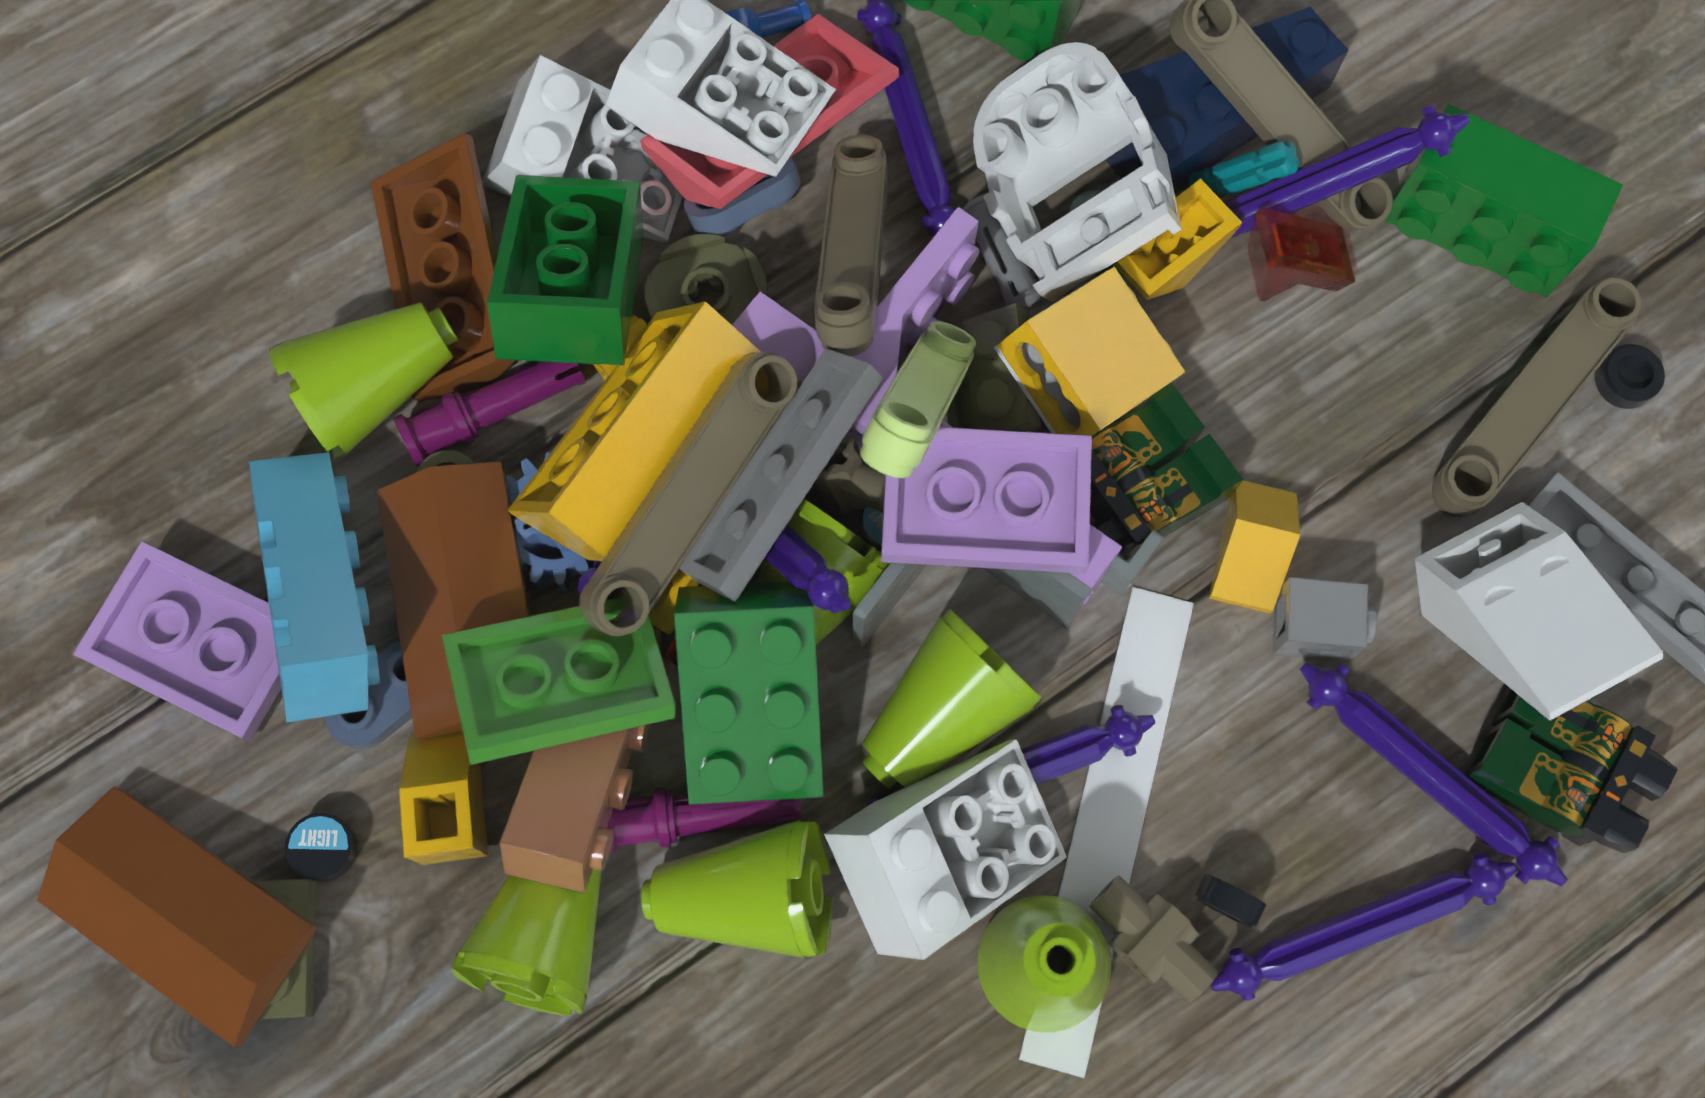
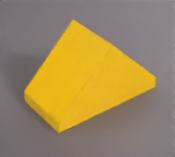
M1201 178L1176 197L1182 230L1174 235L1167 230L1114 263L1117 269L1147 301L1184 288L1242 224L1241 220Z
M1244 480L1229 498L1209 599L1269 614L1273 612L1301 535L1297 493Z

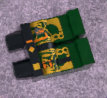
M1172 382L1154 393L1146 404L1092 437L1090 513L1096 521L1090 525L1122 546L1119 554H1121L1125 561L1136 554L1153 530L1166 537L1228 500L1244 480L1210 434L1196 442L1205 427Z
M1510 688L1491 723L1494 727L1486 732L1464 775L1491 797L1544 826L1562 833L1561 836L1578 846L1596 841L1616 851L1627 853L1639 847L1649 827L1648 819L1621 804L1628 789L1630 788L1650 801L1657 800L1668 790L1678 769L1659 753L1650 749L1656 735L1638 725L1632 727L1624 718L1606 708L1595 705L1587 700L1560 716L1548 720Z

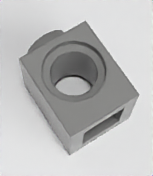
M1290 577L1282 585L1274 608L1273 654L1341 661L1353 659L1367 648V643H1372L1376 632L1377 613L1374 605H1368V584Z

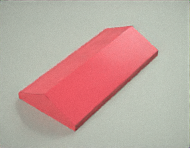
M819 14L773 45L836 89L790 158L899 78V68ZM649 134L640 140L644 152L685 200L722 209L768 175L659 141Z

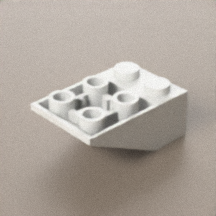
M670 0L621 63L605 105L659 141L777 177L836 89L709 1Z
M540 55L518 81L485 171L482 185L511 198L516 175L640 181L643 237L664 243L668 241L682 195L642 149L640 140L648 134L605 105L611 90Z
M1523 502L1414 558L1422 616L1548 720L1560 716L1663 659L1661 648L1570 536Z
M1010 739L877 800L824 834L877 954L924 960L1067 858L1017 739Z

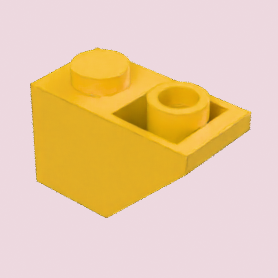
M463 731L424 740L415 739V733H410L399 786L404 857L418 864L428 865L488 856L481 763L470 765Z

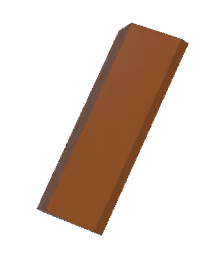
M463 133L371 181L395 309L419 302L423 303L428 313L439 307L458 338V341L449 345L454 358L412 395V399L419 402L440 398L449 392L454 394L456 392L462 393L483 388L491 384L516 361L495 358L487 300L496 265L497 251L473 137Z
M501 461L427 467L376 490L415 739L417 740L462 731L442 635L531 616L514 518L507 511L511 506L505 467Z
M113 786L56 839L37 898L38 902L233 1047L242 1046L318 928L315 924L124 789Z

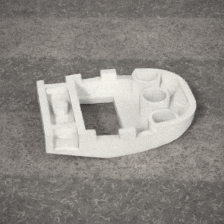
M1073 42L1046 50L1001 81L983 102L973 129V147L977 167L985 172L989 193L983 197L990 215L1000 222L1008 236L1006 242L1015 257L1031 267L1040 279L1033 286L1042 297L1055 304L1065 297V293L1163 232L1169 230L1174 235L1182 230L1167 154L1153 132L1136 97L1132 95L1105 54L1098 51L1094 46ZM1133 142L1142 163L1141 167L1041 230L1033 210L1034 205Z

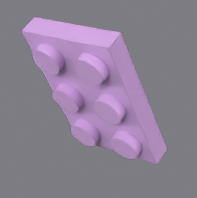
M939 427L922 463L914 469L911 476L908 478H897L886 475L881 562L1085 574L1089 567L1092 436Z
M142 541L73 655L248 742H251L281 690L269 603Z

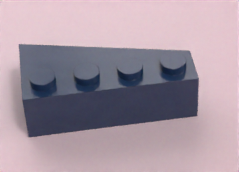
M1311 7L1251 28L1311 99L1330 88L1349 51ZM1186 51L1120 75L1132 95L1136 97L1153 132L1167 154L1174 192L1187 184L1192 173L1207 167L1211 168L1258 136ZM1133 142L1105 159L1121 179L1142 166Z

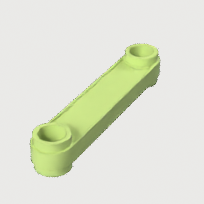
M933 321L928 329L921 334L873 412L862 437L863 446L860 450V456L869 466L892 477L908 478L912 475L914 469L922 463L974 358L973 350L976 346V340L969 333L952 324Z

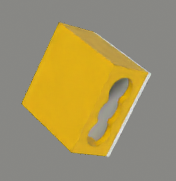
M1115 267L1027 320L994 347L1051 434L1093 436L1185 373V370L1173 354L1170 345L1162 338L1137 301L1136 295L1127 286Z

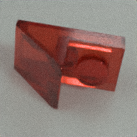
M1263 208L1254 214L1248 242V255L1259 301H1267L1297 284L1337 292L1356 282L1341 226Z

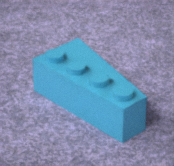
M329 452L249 461L252 494L286 723L368 710V686L380 684L375 645L366 646L363 626L370 625L365 587L355 588L352 569L360 568L355 530L344 531L341 514L350 513L345 475L333 476Z

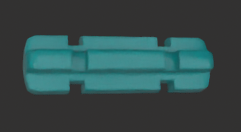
M1290 141L1276 142L1262 147L1258 152L1251 151L1218 163L1211 169L1207 167L1190 175L1187 184L1190 187L1201 178L1222 199L1228 194L1234 195L1271 182L1274 178L1280 179L1294 174L1300 165L1299 159L1296 156L1297 148Z

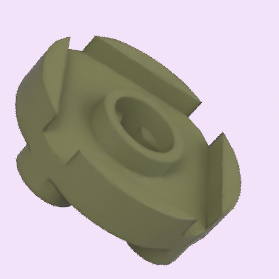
M696 234L682 238L669 245L659 255L660 262L654 267L651 277L648 274L644 294L650 320L656 312L694 304L690 299L698 296V286L709 283L712 291L723 290L724 295L716 299V304L711 307L732 325L760 291L768 296L767 280L763 267L751 251L744 246L743 251L734 244L726 243V237L715 234Z

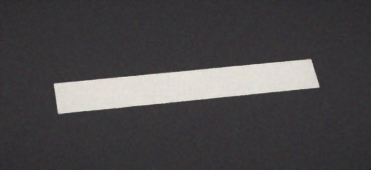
M1132 587L1099 726H1105L1107 719L1112 715L1110 709L1115 705H1123L1124 711L1131 712L1134 715H1153L1155 724L1143 734L1141 741L1135 746L1137 751L1135 755L1126 757L1123 750L1112 747L1100 761L1090 764L1058 897L1069 900L1087 911L1102 929L1107 942L1117 933L1089 905L1116 876L1120 875L1128 884L1130 882L1194 605L1192 602L1137 587ZM1109 945L1110 954H1111V961H1112V956H1113L1114 950H1113V948ZM1053 946L1047 953V965L1054 973L1061 974L1063 959L1060 952ZM1102 1001L1088 1018L1071 1028L1046 1033L1026 1030L1019 1060L1085 1078Z

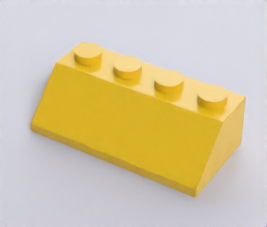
M707 302L656 312L626 352L624 365H616L507 511L517 519L583 558L602 562L730 372L731 367L742 356L761 351Z

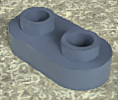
M793 157L788 159L777 177L766 175L722 209L685 200L684 209L693 230L698 234H715L724 237L735 232L740 225L769 209L779 208L788 203L801 184Z
M400 641L392 644L377 656L380 684L368 686V710L363 720L358 723H349L348 713L325 716L328 731L335 739L346 746L354 749L375 747L412 718L407 682L400 680L399 677L400 668L404 664Z

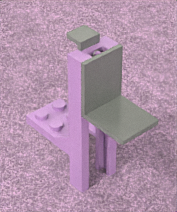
M959 207L878 305L876 329L871 346L863 353L850 356L870 363L883 377L866 403L865 408L846 434L855 438L860 450L863 446L862 437L873 412L896 377L899 362L910 348L915 346L921 334L928 329L930 323L938 321L935 317L945 304L949 302L953 306L957 305L974 281L975 275L970 271L979 254V249L975 246L979 221ZM761 291L732 324L761 352L775 353L788 360L797 376V390L824 351L816 330ZM942 421L940 425L943 428H953L945 421ZM1090 525L1089 567L1085 574L994 568L983 569L1068 629L1101 583L1122 597L1152 557L1164 537L1153 530L1130 562L1127 563L1118 557L1122 546ZM890 563L853 612L852 640L861 647L865 646L926 565Z

